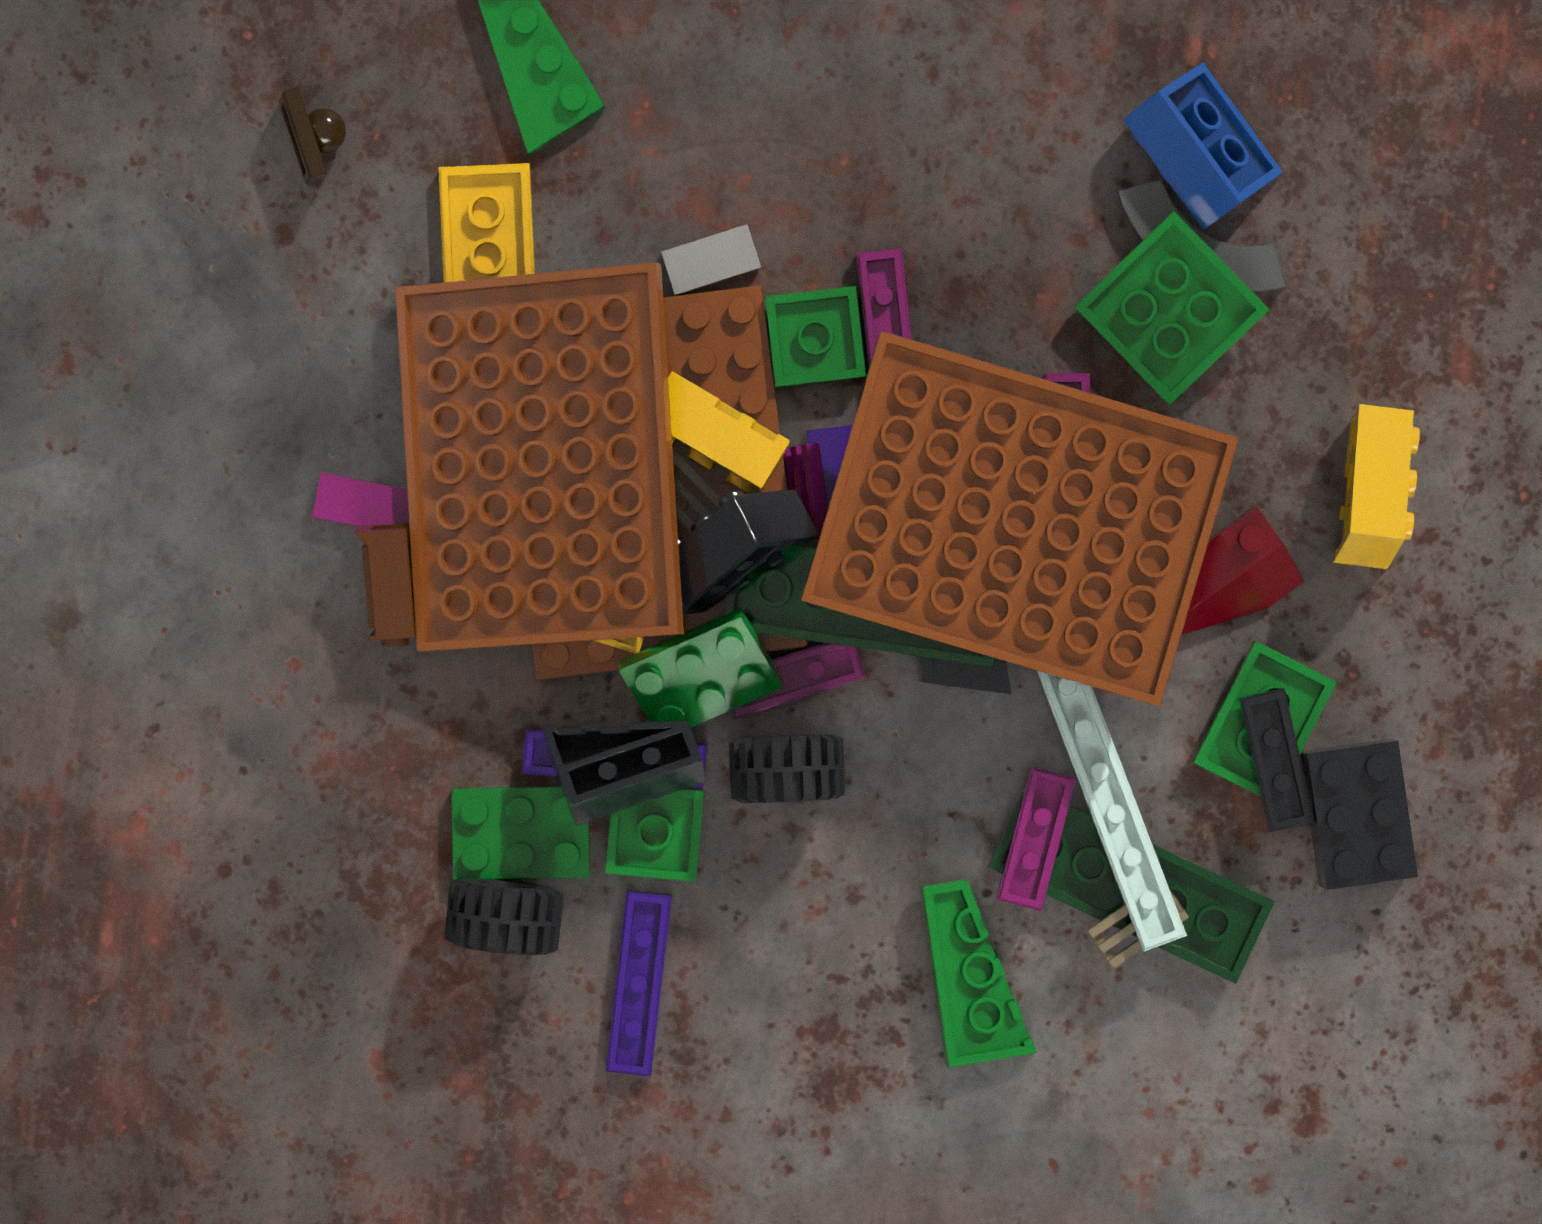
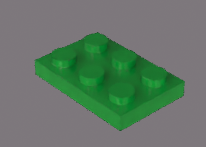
M742 608L619 661L618 667L619 673L650 722L688 721L689 726L693 727L783 688L781 674Z
M1253 641L1192 762L1260 796L1238 698L1284 688L1299 754H1301L1337 682L1257 641Z
M561 786L452 788L453 880L461 878H590V821L577 826L574 825Z

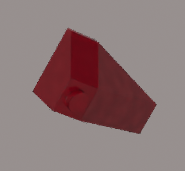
M1258 507L1250 508L1209 538L1181 635L1267 609L1304 582L1284 543Z

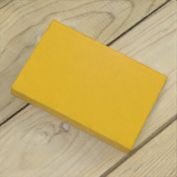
M530 164L438 167L443 283L535 274Z

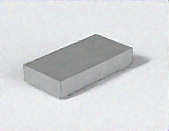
M748 224L661 251L675 296L761 269Z

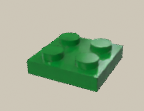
M856 286L765 296L775 388L866 378Z
M682 789L612 813L610 815L605 874L696 882L705 790Z

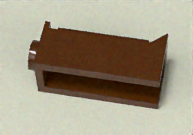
M409 523L360 526L354 533L365 543L362 546L368 622L369 628H375L369 635V641L382 640V646L385 647L409 644V638H415L416 636Z

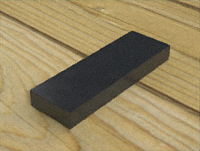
M1279 688L1238 698L1268 832L1314 823L1315 819L1285 689Z

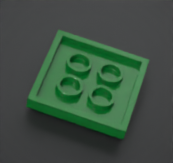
M1175 211L1163 220L1075 306L1081 315L1169 405L1269 311V308Z

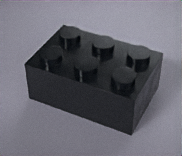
M1383 739L1302 751L1300 758L1315 819L1314 823H1310L1319 886L1326 890L1418 877L1398 740Z

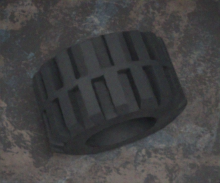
M834 734L737 738L729 743L731 799L737 802L772 803L831 800L845 794L843 738Z
M461 878L450 882L444 939L459 947L486 952L515 955L550 954L558 950L564 894L551 887L517 881L483 878Z

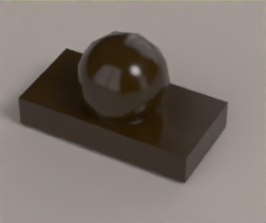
M299 86L284 90L278 103L304 182L308 186L323 182L327 172L320 153L332 152L343 144L347 133L346 124L338 113L327 108L316 109L307 114Z

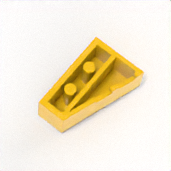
M672 371L668 377L672 443L676 439L691 448L687 457L709 470L716 463L730 473L726 480L749 494L753 487L762 491L789 448L790 440L780 434L773 433L757 423L755 419L740 413L722 402L719 398Z
M1364 404L1358 405L1350 423L1344 477L1347 478L1345 506H1340L1339 520L1344 521L1343 540L1339 548H1335L1333 563L1388 569L1403 542L1411 539L1414 527V513L1407 512L1408 497H1413L1415 493L1417 471L1410 469L1411 454L1416 455L1420 439V429L1413 427V410Z

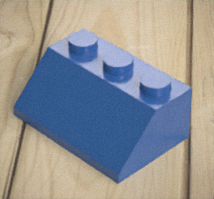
M1201 63L1156 92L1123 119L1131 130L1134 139L1142 145L1158 167L1161 176L1169 182L1185 204L1187 212L1196 219L1203 230L1283 173L1204 63Z

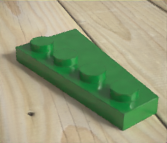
M478 0L529 156L606 108L539 0Z
M961 879L919 886L945 1065L951 1068L1037 1053L1032 1038L1029 1037L1023 1023V1016L1017 1001L1013 998L1005 979V972L1000 959L994 952L988 937L989 932L968 881Z

